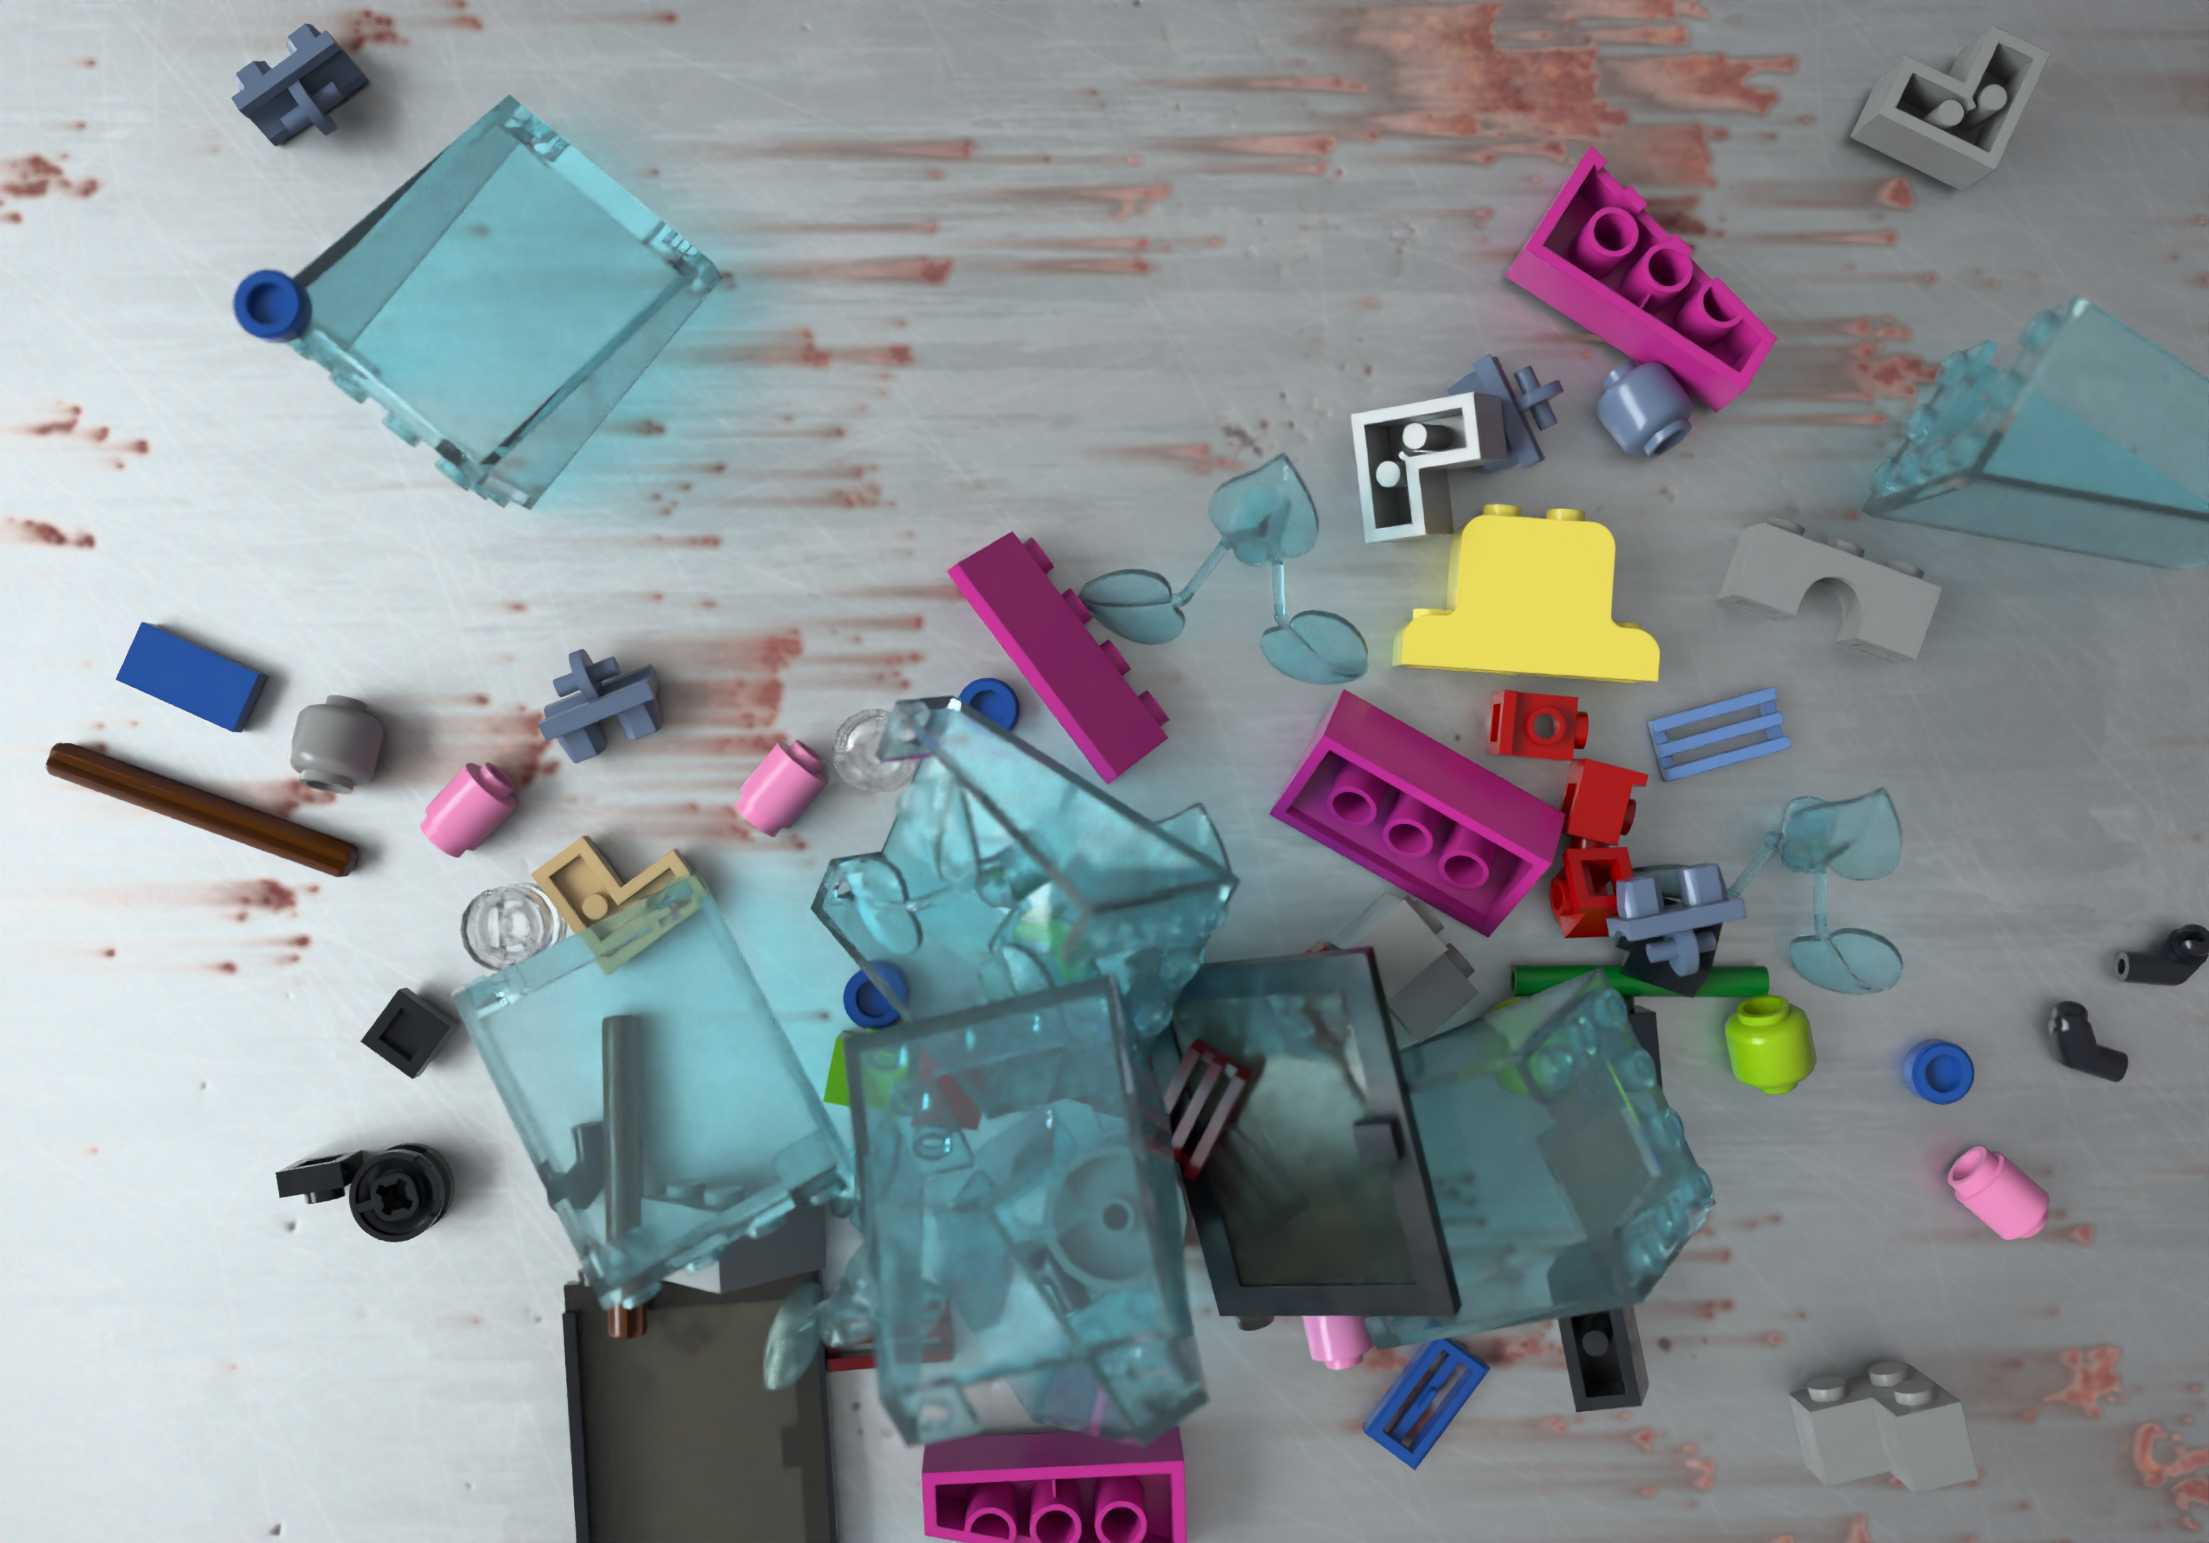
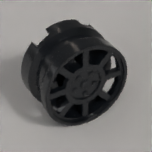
M403 1143L393 1146L365 1162L353 1177L349 1190V1205L352 1215L363 1231L378 1240L403 1242L413 1239L437 1223L449 1210L455 1192L454 1176L445 1158L436 1150L426 1145Z

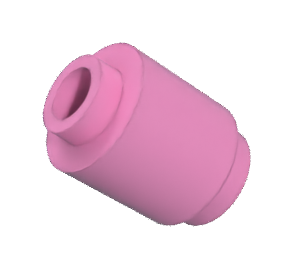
M796 740L791 747L779 741L741 786L740 792L742 796L735 804V808L757 829L771 837H775L782 827L786 829L791 828L828 783V779L821 772L826 762L813 749L799 740Z
M486 762L482 767L474 763H467L425 808L427 817L420 823L423 834L437 848L455 858L461 857L466 850H476L517 806V801L512 794V791L516 788L515 784L507 774L491 763Z
M1977 1146L1964 1153L1952 1166L1948 1174V1183L1955 1189L1956 1199L2004 1240H2014L2019 1237L2029 1238L2039 1232L2046 1224L2049 1217V1211L2047 1210L2049 1194L1998 1151L1990 1152L1983 1146Z
M1348 1268L1319 1270L1301 1279V1283H1358L1353 1281L1351 1270ZM1302 1316L1311 1358L1316 1361L1325 1362L1328 1369L1338 1370L1356 1366L1363 1362V1354L1373 1347L1367 1316Z

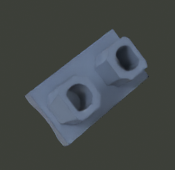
M304 24L288 36L286 47L291 55L275 67L271 68L266 61H252L236 73L240 92L231 97L238 110L246 118H249L275 147L311 122L324 135L328 136L337 129V126L327 111L368 81L359 66L327 30L321 33L311 24Z
M1489 354L1473 362L1472 365L1475 371L1464 376L1450 387L1447 392L1449 396L1470 392L1501 396L1508 461L1482 465L1484 471L1492 473L1512 468L1520 464L1521 468H1526L1546 459L1524 412L1531 411L1540 431L1557 424V419L1548 401L1564 392L1560 381L1555 380L1540 386L1531 365L1513 374L1523 396L1517 398L1497 356L1492 357Z
M582 648L569 654L572 673L553 680L559 697L578 690L581 692L546 705L544 707L545 719L538 723L546 742L557 738L573 763L577 764L606 750L607 741L597 723L600 720L617 714L629 740H637L660 730L662 719L655 697L659 680L652 665L649 664L602 683L601 681L621 674L615 657L612 656L593 663L588 653Z
M1700 863L1675 869L1681 903L1664 906L1658 875H1643L1617 880L1616 892L1619 915L1606 918L1609 937L1625 936L1628 941H1637L1663 935V941L1646 945L1649 961L1655 963L1669 960L1672 969L1680 977L1697 973L1700 960L1699 953L1715 950L1716 939L1712 931L1694 934L1692 929L1747 918L1743 898L1728 896L1718 863Z

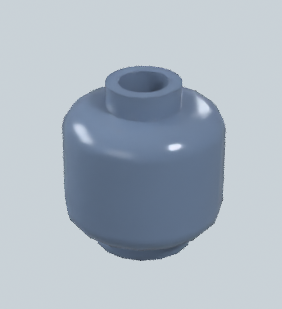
M1628 361L1613 370L1603 380L1602 387L1606 392L1597 404V416L1626 454L1641 455L1646 453L1649 458L1658 457L1677 445L1690 432L1692 425L1688 420L1693 413V400L1672 372L1662 363L1648 362L1636 366L1633 361Z

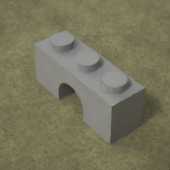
M1769 517L1766 523L1762 521L1741 530L1717 600L1776 621L1797 616L1806 591L1812 584L1819 583L1832 590L1841 604L1842 619L1834 640L1835 643L1890 663L1918 659L1943 589L1941 586L1922 580L1923 570L1898 561H1886L1883 566L1862 557L1865 550L1846 541L1827 539L1826 543L1823 544L1803 536L1804 527L1781 518Z

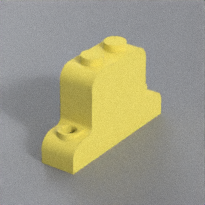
M1484 505L1483 515L1475 517L1461 526L1452 536L1449 554L1446 610L1413 609L1412 620L1398 629L1393 642L1392 667L1630 684L1658 682L1660 649L1656 640L1649 633L1641 630V624L1615 622L1611 617L1616 551L1614 537L1602 524L1585 521L1584 511L1574 509H1550L1546 511V519L1521 517L1522 507Z

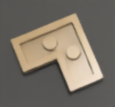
M582 836L531 874L607 977L615 974L715 900L678 849L671 850L635 878L624 884L589 836Z

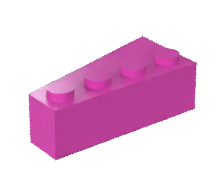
M1591 145L1565 180L1505 274V277L1638 363H1662L1672 372L1691 397L1717 413L1746 390L1777 337L1719 277L1712 280L1690 257L1693 250L1677 233L1672 237L1668 235L1644 210L1648 203L1630 185L1624 189L1604 168L1607 161Z
M1179 1426L926 1438L921 1473L925 1536L963 1543H1187L1185 1470Z

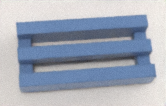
M1775 687L1757 690L1647 721L1663 780L1670 782L1791 748L1789 737L1784 736L1781 724H1785L1782 712H1777L1774 700L1778 699ZM1759 706L1761 713L1759 717L1668 742L1665 730L1747 707ZM1763 729L1766 731L1767 740L1681 764H1674L1673 754Z

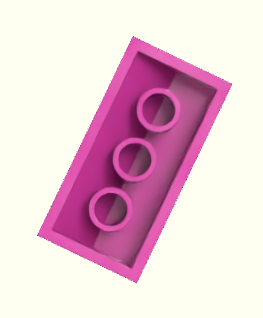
M1011 531L950 568L947 573L1104 783L1108 785L1168 739V736L1161 727L1170 720L1147 690L1137 697L1122 677L1131 668L1113 643L1108 639L1099 646L1084 625L1093 618L1072 589L1069 588L1063 594H1060L1045 575L1054 566L1037 542L1031 537L1022 544L1015 533Z
M1345 689L1342 690L1317 727L1270 812L1271 816L1488 938L1552 865L1566 817L1565 813Z

